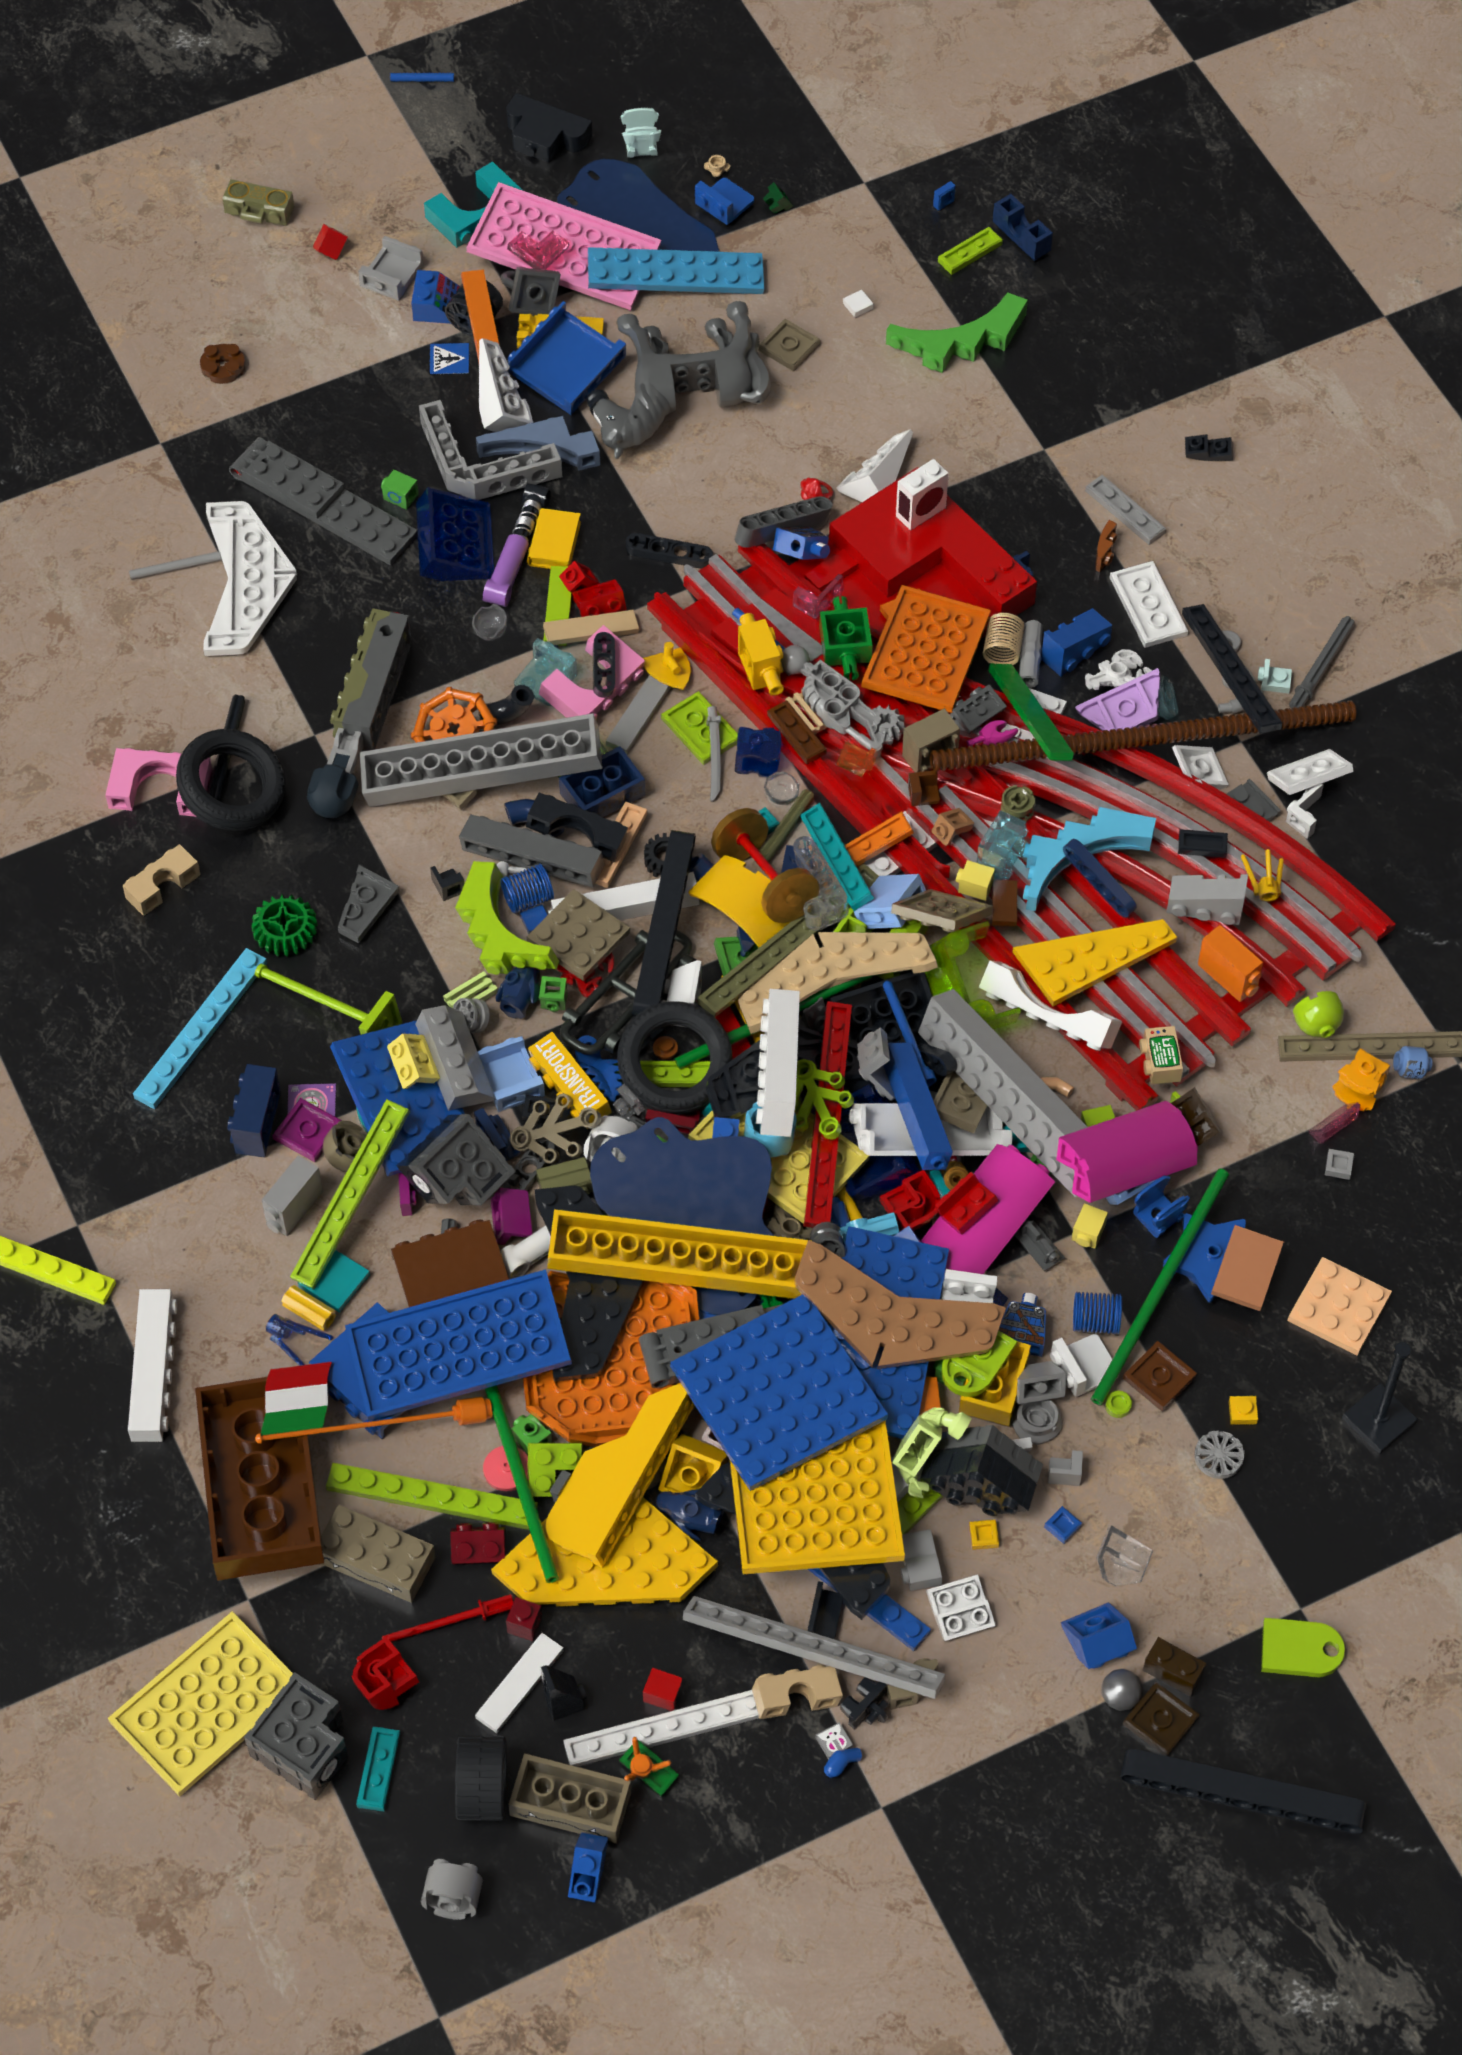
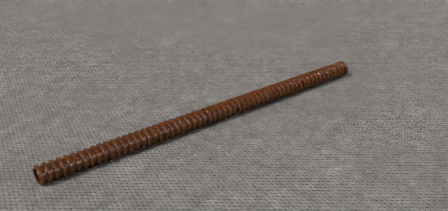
M1353 701L1274 710L1282 722L1281 730L1286 728L1292 729L1293 727L1326 725L1327 723L1333 724L1334 722L1340 723L1341 721L1347 722L1348 720L1352 722L1357 714ZM1244 713L1243 715L1237 714L1236 716L1230 715L1229 717L1225 715L1222 718L1217 716L1215 719L1209 717L1208 720L1207 718H1202L1201 720L1195 719L1194 721L1188 720L1187 722L1183 720L1180 723L1175 721L1173 724L1167 722L1166 725L1160 723L1159 726L1158 724H1153L1152 726L1146 725L1145 727L1138 726V728L1133 726L1131 729L1125 727L1124 730L1118 728L1117 730H1103V732L1096 731L1095 733L1091 731L1088 734L1083 732L1081 735L1080 733H1075L1074 736L1073 734H1068L1067 737L1066 735H1062V737L1075 755V753L1082 754V752L1087 754L1090 751L1095 753L1097 750L1098 752H1103V750L1110 751V749L1117 750L1118 748L1124 749L1125 747L1131 748L1132 746L1136 748L1139 745L1145 747L1146 744L1152 746L1153 743L1159 745L1160 742L1161 744H1166L1167 742L1173 743L1174 741L1178 743L1181 740L1186 742L1188 739L1194 741L1195 738L1201 740L1202 737L1208 739L1209 737L1215 738L1216 736L1223 737V735L1228 737L1230 734L1236 736L1237 733L1243 735L1244 733H1257L1258 730L1248 715ZM1033 738L1032 740L1025 739V741L1018 740L1017 743L1016 741H1011L1010 744L1009 742H1004L1003 744L999 742L996 745L991 743L989 746L987 744H983L981 747L980 745H975L974 748L973 746H968L967 749L961 747L960 750L958 748L953 750L949 748L946 751L940 749L938 752L932 750L930 764L934 772H937L939 769L941 771H945L947 768L953 770L954 767L960 769L961 766L967 768L968 765L975 767V765L982 766V764L987 766L990 763L995 765L997 762L1003 764L1004 761L1010 763L1011 760L1017 762L1018 759L1020 761H1025V759L1032 760L1033 758L1037 760L1040 757L1045 759L1047 755L1036 739Z

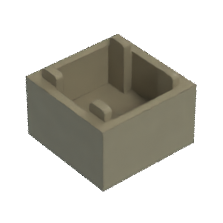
M945 708L904 728L902 756L914 772H924L932 769L930 764L932 750L938 752L940 749L946 751L949 748L953 750L959 747L960 728Z

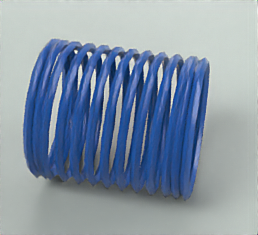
M541 864L535 865L531 869H524L523 872H517L516 875L513 873L512 876L509 875V877L506 876L500 880L506 902L514 914L537 904L540 905L544 901L547 902L554 899L550 878ZM518 886H519L520 891H521V893H522L523 899H522V897H521V895H520Z
M1080 1291L1075 1292L1073 1310L1074 1332H1080L1081 1330L1084 1332L1086 1329L1087 1333L1089 1331L1091 1333H1097L1098 1331L1101 1333L1103 1331L1104 1334L1106 1332L1108 1334L1110 1332L1112 1334L1120 1333L1122 1319L1121 1294H1116L1115 1306L1114 1294L1111 1295L1110 1308V1294H1107L1106 1302V1294L1104 1293L1102 1298L1101 1293H1099L1096 1326L1097 1293L1094 1294L1093 1324V1293H1090V1303L1089 1293H1086L1083 1325L1085 1293L1082 1292L1081 1296ZM1101 1298H1102V1321H1101V1327H1100ZM1088 1303H1089V1322H1088ZM1105 1304H1106V1323L1104 1322V1317H1105Z

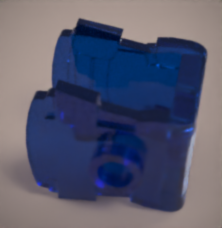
M740 727L738 729L735 772L744 775L757 773L759 777L769 779L775 776L780 763V731L774 728L753 730L747 727Z

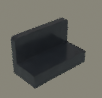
M821 1581L817 1583L807 1631L835 1640L843 1598L838 1592L823 1590V1582Z

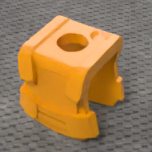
M1360 1048L1355 1055V1059L1337 1072L1340 1077L1339 1081L1333 1085L1335 1096L1342 1102L1360 1111L1371 1110L1376 1101L1374 1096L1385 1084L1391 1065Z

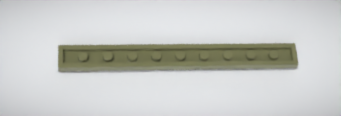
M864 863L858 867L859 872L870 888L879 876ZM837 884L817 900L812 908L803 916L790 922L698 997L697 1003L714 1017H717L812 934L815 937L818 932H821L847 911L850 905L839 885Z

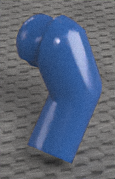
M857 1747L833 1752L824 1766L825 1774L831 1778L839 1776L848 1763L861 1760V1750Z

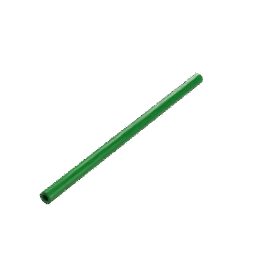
M875 975L859 977L818 991L799 1003V1012L812 1006L820 997L825 1000ZM747 1024L727 1033L731 1045L755 1034L750 1033ZM705 1043L674 1058L677 1067L682 1069L709 1056L710 1052Z
M1219 1168L1094 1391L1090 1399L1093 1403L1101 1406L1229 1177V1173L1226 1170Z
M496 1385L485 1388L487 1398L491 1402L492 1414L547 1583H554L559 1579L498 1387Z

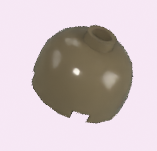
M351 1121L338 1122L329 1130L323 1142L325 1158L334 1168L343 1172L348 1171L366 1138L360 1132L363 1128Z

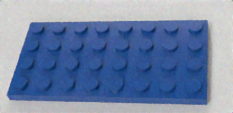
M848 1226L843 1260L899 1297L940 1299L949 1252L948 1248ZM829 1323V1327L888 1413V1419L886 1420L888 1436L903 1439L919 1416L928 1362L877 1369L884 1347L879 1346L873 1366L871 1367Z
M546 1269L345 1325L369 1421L572 1364Z

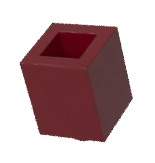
M515 1597L506 1619L507 1633L533 1641L542 1620L541 1605Z

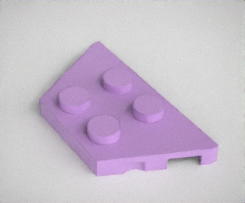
M1157 668L1077 705L1075 708L1078 714L1102 731L1117 730L1118 728L1124 730L1125 727L1131 729L1133 726L1137 728L1138 726H1145L1158 720L1160 672Z

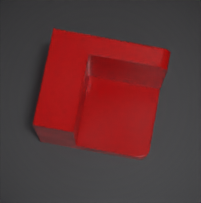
M323 224L313 248L337 260L348 236Z
M652 1668L643 1690V1702L674 1711L682 1678Z

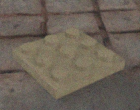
M573 889L527 936V942L551 947L559 960V965L584 981L630 934V927Z
M929 889L893 903L891 913L900 915V918L903 920L915 919L921 921V924L925 926L937 925L942 927L944 931L955 932L961 927H967L971 923L982 921L983 918L991 916L993 906Z

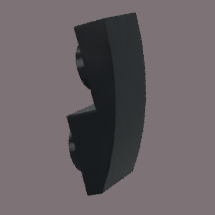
M1208 434L1185 437V455L1187 458L1202 461L1233 460L1232 438L1209 440Z

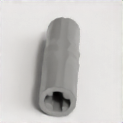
M1035 620L1024 623L1025 627L1019 658V675L1028 688L1035 687L1038 684L1041 663L1043 625Z

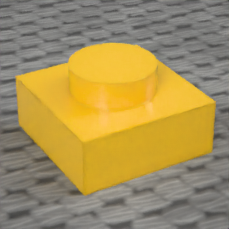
M1230 1396L1231 1425L1257 1424L1256 1396Z

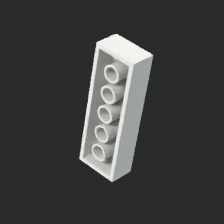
M769 989L768 999H763L762 1013L766 1014V1016H761L760 1031L765 1032V1034L760 1035L759 1049L764 1050V1053L760 1052L759 1067L763 1071H759L758 1086L762 1090H758L757 1105L762 1108H757L756 1124H761L760 1135L791 1137L796 1103L800 991Z

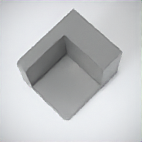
M1072 1450L1071 1459L1051 1457L1049 1460L1048 1483L1080 1486L1083 1451Z

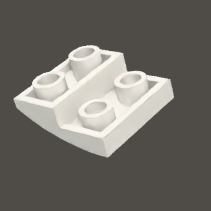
M978 1575L926 1590L944 1641L996 1626Z

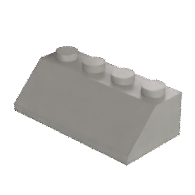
M446 1005L422 1010L417 1019L416 1027L419 1035H424L440 1077L437 1083L448 1111L494 1101L495 1096L463 1013Z

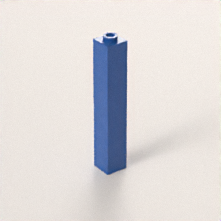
M888 1043L890 1061L883 1066L922 1170H946L953 1151L912 1044Z

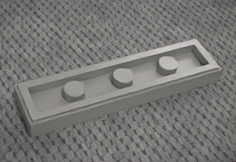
M1099 476L1086 486L1085 492L1148 545L1165 534L1166 528L1105 476Z
M649 675L607 738L606 746L613 749L621 746L627 754L671 687Z

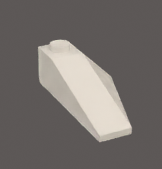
M482 338L479 340V410L484 429L498 432L507 428L533 423L529 405L526 399H521L517 391L519 385L516 380L513 381L507 371L510 366L499 344Z

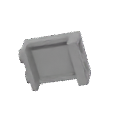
M384 236L382 239L383 247L369 267L362 265L358 271L360 286L399 301L416 277L417 270L423 267V253L421 249L415 246H410L397 239Z

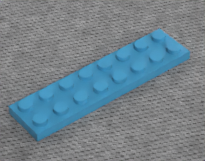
M588 247L587 251L588 288L764 293L762 253Z

